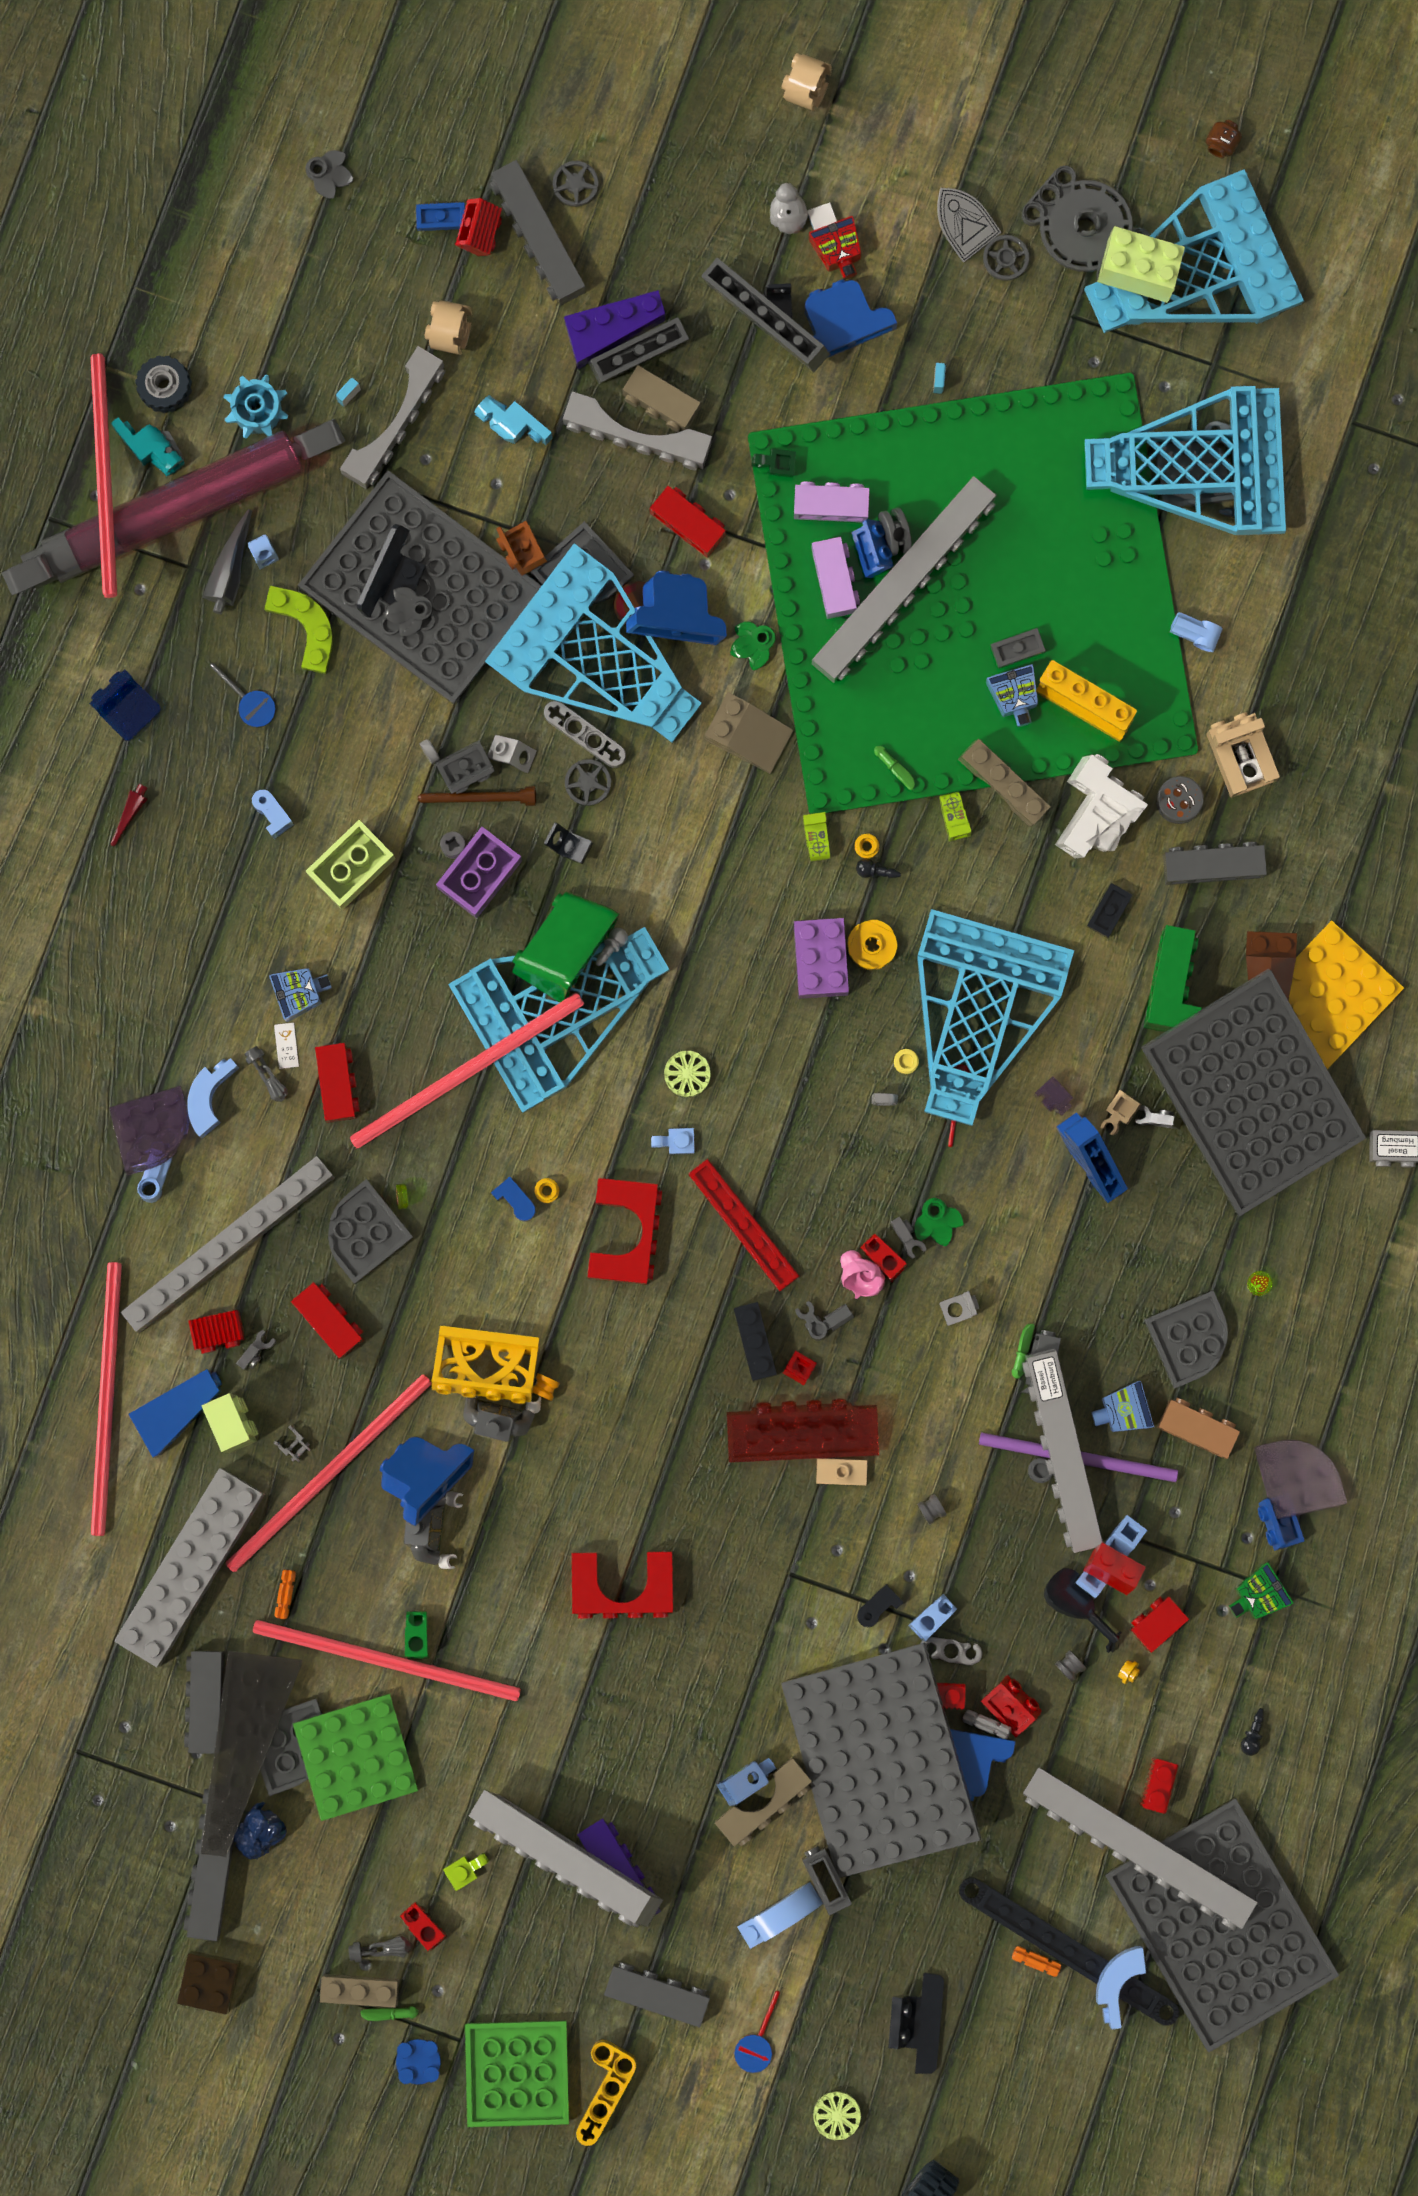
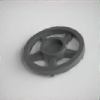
M570 161L561 165L555 172L553 190L556 197L562 203L572 207L583 206L595 197L598 190V178L594 169L588 164L581 161ZM571 166L583 167L579 173L573 174L566 169ZM586 170L592 174L595 182L594 185L585 182L583 176ZM563 171L567 177L566 184L557 188V178ZM584 189L593 190L588 198L578 202V195ZM568 190L574 194L575 202L566 200L559 192Z
M1001 235L992 239L987 244L983 254V263L988 273L994 278L1003 281L1013 280L1021 276L1029 262V253L1026 245L1020 239L1011 235ZM1004 240L1003 248L998 253L988 251L994 243ZM1007 240L1017 243L1023 251L1014 252L1013 249L1008 247ZM987 255L996 259L998 266L995 271L989 266ZM1025 255V263L1018 272L1014 265L1015 260ZM1002 268H1010L1014 274L1004 276L997 273Z
M587 759L576 762L569 768L565 777L567 794L574 802L584 806H592L602 802L607 797L611 788V778L608 770L604 765L595 760ZM593 764L598 766V768L593 773H585L580 765ZM577 768L581 776L578 782L569 785L570 775ZM601 769L607 777V788L598 784L596 776ZM579 787L581 791L585 792V801L576 798L570 789ZM596 789L605 791L600 798L588 801L589 794Z

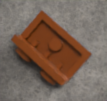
M527 521L522 522L507 532H504L501 526L496 528L500 536L496 540L503 552L507 550L509 555L505 558L512 570L516 568L521 576L547 562Z

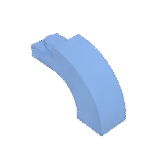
M231 1058L228 1061L225 1059L221 1060L214 1067V1073H211L204 1067L191 1085L188 1095V1115L195 1132L200 1138H204L221 1123L213 1112L212 1098L218 1086L239 1069Z
M1126 1515L1104 1543L1128 1556L1147 1530ZM1085 1571L1075 1582L1094 1598L1100 1594L1106 1583Z
M809 1882L791 1892L768 1909L741 1923L737 1928L751 1949L789 1928L820 1907L823 1902Z
M1142 1946L1132 1947L1117 1954L1105 1966L1099 1977L1096 1988V2003L1098 2005L1107 2004V2008H1103L1104 2023H1109L1111 2029L1121 2028L1118 1997L1122 1985L1132 1976L1146 1974Z

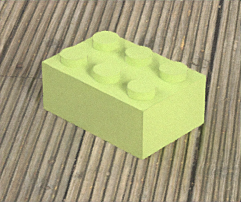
M1114 226L1107 242L1097 282L1168 303L1175 289L1185 247Z
M358 820L306 870V873L343 910L395 860V857Z
M229 1393L201 1405L221 1452L232 1453L257 1442L255 1436L258 1435V1431L254 1422L248 1421L245 1413L249 1410L243 1398H238L237 1395Z

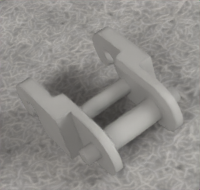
M290 1425L288 1428L297 1436L296 1440L288 1448H284L276 1440L273 1443L286 1456L290 1454L293 1462L295 1460L300 1462L299 1457L306 1449L308 1451L311 1450L308 1447L310 1444L308 1442L305 1444L303 1442L305 1438ZM300 1442L303 1446L293 1454L290 1450Z

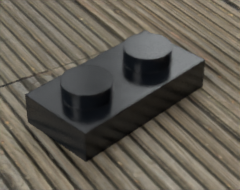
M1111 883L1086 927L1108 939L1130 901L1132 894Z

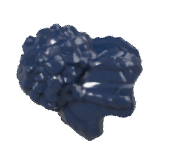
M265 1802L257 1803L246 1814L244 1823H240L233 1835V1840L236 1842L235 1847L242 1851L246 1858L251 1860L258 1859V1857L260 1858L269 1853L270 1847L281 1842L287 1834L284 1822L270 1810H261Z

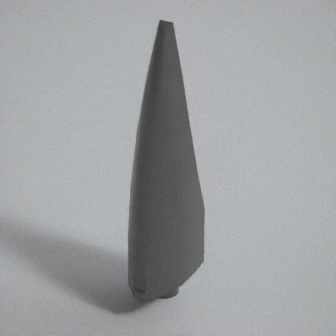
M250 509L246 511L224 545L202 596L206 600L215 602L213 612L217 614L223 613L225 605L233 606L240 586L243 552L252 514Z

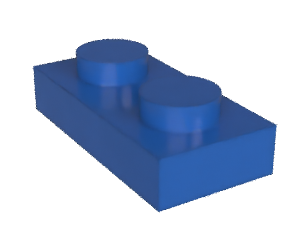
M465 202L416 204L417 231L460 229Z

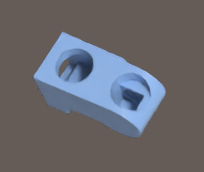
M266 534L248 542V547L259 569L279 560Z
M259 790L255 792L252 797V804L259 813L264 814L271 824L266 829L273 839H276L294 824L269 791Z
M942 1594L908 1626L921 1640L926 1641L957 1608Z

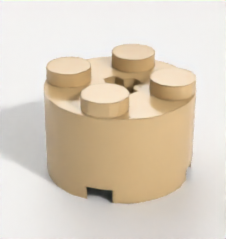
M795 54L791 64L793 69L790 76L786 75L782 83V89L785 90L784 99L790 103L815 111L814 106L819 107L826 93L829 83L826 82L825 78L826 74L831 76V64L804 54Z
M443 300L433 302L431 306L432 322L431 325H427L425 330V339L429 340L431 349L462 354L460 348L465 349L471 330V323L467 322V315L472 316L470 306Z

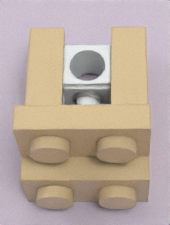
M1247 712L1241 713L1233 717L1235 721L1225 724V721L1212 724L1211 729L1206 734L1231 798L1274 783L1280 778L1262 732L1265 728L1262 718L1257 719L1255 713L1248 715ZM1247 743L1252 759L1247 754L1248 749L1244 748L1242 744ZM1237 747V750L1235 752L1238 755L1237 757L1240 761L1239 764L1236 761L1232 748ZM1245 766L1254 768L1255 776H1245L1243 768Z

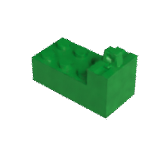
M1166 925L1161 931L1143 1028L1166 1032L1201 1010L1202 1007L1184 1004L1189 994V986H1185L1186 980H1189V977L1192 976L1194 962H1190V958L1194 955V952L1196 953L1199 938L1195 937V930Z

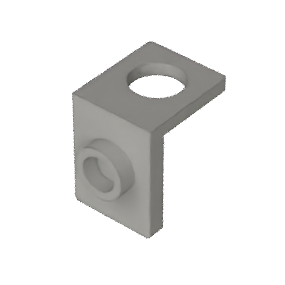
M495 735L487 757L491 760L510 764L528 773L537 751L519 740ZM526 751L527 760L524 764H521L519 761L520 754Z
M969 1291L939 1303L948 1326L976 1316V1310L980 1309L975 1295L971 1296ZM958 1303L961 1305L962 1314L959 1317L949 1315L948 1307L950 1304Z

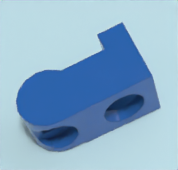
M508 1177L491 1192L497 1201L503 1197L512 1206L518 1220L527 1222L535 1216L536 1209L534 1204L511 1177Z

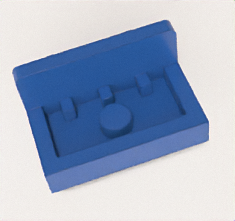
M866 519L862 521V527L851 533L866 578H872L894 565L891 559L892 553L887 546L884 537L885 531L880 521Z
M1289 1493L1271 1499H1264L1258 1503V1514L1261 1521L1265 1522L1268 1530L1266 1531V1538L1269 1545H1273L1274 1551L1305 1541Z

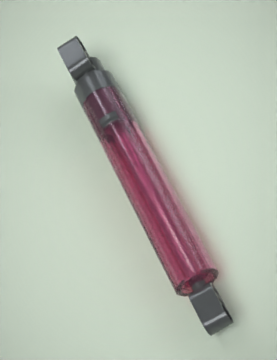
M336 418L293 437L294 443H291L285 431L277 432L114 507L115 559L301 474L303 468L298 457L302 456L303 460H306L346 441ZM99 514L41 540L42 546L21 555L22 563L1 572L11 595L32 586L38 589L56 580L63 583L101 566Z

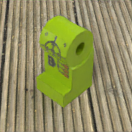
M955 792L939 796L949 842L970 837L972 832L960 793Z
M825 812L803 815L810 861L830 859Z

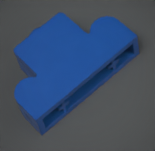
M1076 1112L1056 1126L1068 1151L1084 1169L1094 1188L1107 1203L1128 1190L1102 1137L1085 1116L1081 1118Z

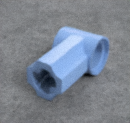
M1178 612L1172 622L1170 633L1193 642V645L1201 650L1214 652L1223 628L1215 623L1199 621Z
M151 1151L142 1180L137 1187L138 1193L144 1201L153 1203L162 1196V1187L172 1157ZM149 1184L155 1185L156 1191L153 1195H144L145 1186Z

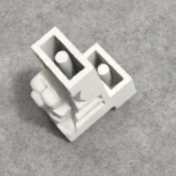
M1098 754L1082 757L1067 781L1087 795L1055 844L1074 858L1085 857L1091 848L1103 852L1115 851L1121 835L1127 831L1131 822L1133 823L1138 819L1148 805L1143 801L1144 797L1134 790H1131V792L1127 791L1122 787L1124 783L1113 776L1107 777L1112 768L1107 765L1109 761Z

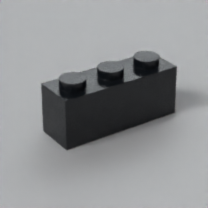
M758 1302L734 1308L752 1382L777 1376Z

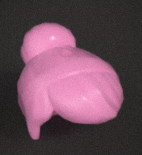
M855 1250L847 1251L841 1255L840 1262L843 1269L841 1280L843 1287L852 1290L856 1299L860 1296L878 1295L885 1284V1276L879 1266L869 1260L862 1259L860 1253Z

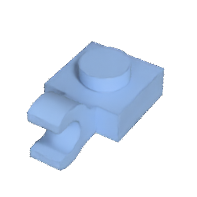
M694 1128L668 1129L669 1136L651 1137L652 1148L669 1147V1154H694Z

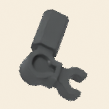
M809 1301L806 1302L809 1307L807 1314H802L798 1308L795 1309L797 1316L807 1322L805 1327L811 1338L816 1341L824 1340L829 1330L835 1331L854 1318L846 1304L824 1317L826 1320L823 1322L819 1316L815 1317L814 1306Z

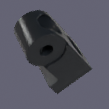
M885 1584L859 1609L857 1614L858 1621L864 1627H873L877 1624L879 1616L890 1605L897 1609L904 1602Z

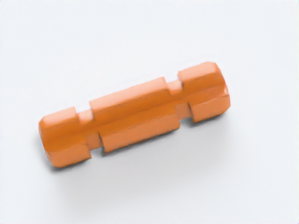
M286 1569L282 1571L281 1580L283 1581L279 1586L278 1607H276L274 1614L276 1618L287 1619L290 1609H288V1605H291L294 1588L292 1583L295 1582L296 1577L295 1571Z
M1016 1946L1013 1951L1012 1959L1021 1963L1024 1961V1965L1041 1972L1045 1970L1047 1974L1053 1977H1057L1060 1972L1061 1964L1057 1961L1052 1960L1050 1962L1048 1961L1049 1958L1033 1951L1028 1953L1021 1946Z

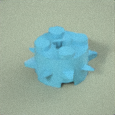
M265 375L261 380L251 379L250 381L242 376L240 377V386H237L232 394L224 395V398L230 402L232 410L225 418L226 423H237L243 429V438H247L251 433H263L271 437L272 429L279 420L288 418V415L282 411L280 403L287 395L286 390L275 391L269 384L268 375ZM257 403H259L261 407L253 410L252 406L256 407Z

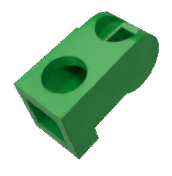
M427 1611L406 1612V1659H429Z

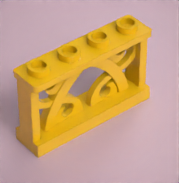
M1054 660L1049 663L1036 689V693L1119 742H1121L1137 712L1135 708Z
M440 1326L432 1377V1390L443 1395L459 1393L467 1398L483 1396L492 1401L508 1399L517 1404L531 1402L539 1352V1338ZM445 1345H451L454 1357L443 1360ZM467 1347L476 1349V1352L474 1354L469 1356H463V1354H469V1352L466 1350ZM484 1350H491L494 1360L503 1368L492 1376L482 1379L470 1368L467 1362L478 1359ZM508 1352V1356L504 1358L510 1361L508 1362L500 1358L499 1353ZM524 1354L531 1355L529 1371L519 1366ZM457 1363L458 1366L453 1367L449 1371V1374L456 1373L458 1375L457 1379L444 1378L442 1370L449 1364ZM514 1370L525 1377L526 1381L522 1387L509 1385L511 1380L518 1382L517 1376L512 1373Z

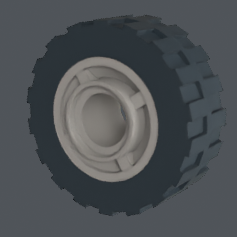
M166 355L165 357L156 356V358H150L145 364L143 363L140 371L138 370L137 379L135 381L137 393L148 408H152L153 411H160L162 413L174 412L176 409L183 407V404L188 401L189 394L192 392V381L184 365L177 359ZM168 380L169 385L166 388H158L161 381Z

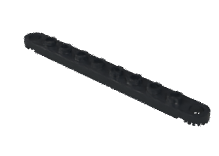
M969 1877L961 1882L959 1894L965 1902L1098 1984L1103 1969L1109 1963L1108 1960L977 1878ZM969 1883H974L979 1887V1893L976 1897L970 1898L965 1895L964 1889ZM1133 1976L1122 1985L1118 1998L1164 2026L1174 2024L1177 2021L1179 2009L1167 1997ZM1164 2005L1171 2006L1173 2009L1172 2017L1166 2020L1159 2016V2009Z

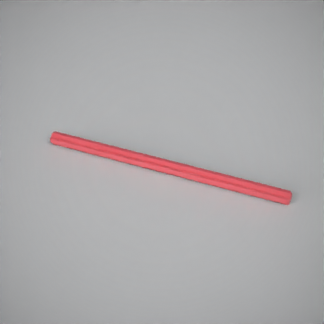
M99 353L91 356L102 589L105 598H115L117 596L106 370L105 358L103 354Z
M578 993L569 996L351 1135L350 1140L356 1148L362 1147L577 1010L584 1004L581 996Z
M109 1262L107 1265L91 1535L104 1536L106 1528L122 1265L118 1262Z
M423 1374L228 1559L226 1566L232 1572H236L431 1386V1380Z
M256 1620L254 1623L253 1632L255 1634L512 1701H518L521 1689L514 1686Z

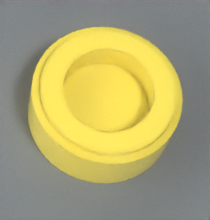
M910 1049L900 1050L894 1058V1067L901 1074L913 1073L919 1064L917 1054Z

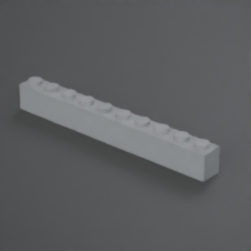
M973 476L812 659V665L833 683L838 678L842 681L850 672L849 666L854 660L859 662L866 654V646L870 642L875 644L882 636L883 632L881 629L886 624L891 625L898 618L899 614L897 611L902 605L907 607L915 598L913 593L917 588L923 589L931 580L929 575L934 569L939 571L948 560L945 558L951 550L953 552L958 550L964 542L961 538L967 532L971 534L980 524L977 520L983 514L987 516L996 506L994 503L996 495Z
M316 1156L121 1311V1314L136 1332L141 1333L335 1177L320 1158Z
M1040 1768L1037 1769L1023 1792V1795L1027 1797L1025 1802L1036 1809L1042 1806L1049 1810L1046 1815L1057 1822L1063 1819L1070 1823L1068 1828L1081 1836L1084 1832L1091 1836V1843L1101 1849L1105 1846L1114 1851L1112 1856L1124 1863L1127 1859L1136 1864L1133 1869L1147 1877L1148 1873L1157 1877L1156 1883L1165 1889L1175 1888L1179 1891L1177 1896L1186 1902L1196 1901L1201 1905L1200 1910L1207 1915L1213 1917L1214 1914H1217L1223 1918L1221 1923L1235 1931L1236 1927L1239 1929L1243 1928L1258 1903Z

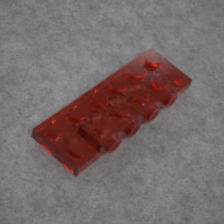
M838 1398L833 1399L831 1404H821L820 1400H809L806 1402V1405H796L794 1401H785L781 1403V1406H771L769 1402H760L756 1404V1407H751V1411L727 1412L729 1463L879 1455L877 1405L852 1406L851 1403H846L845 1399Z

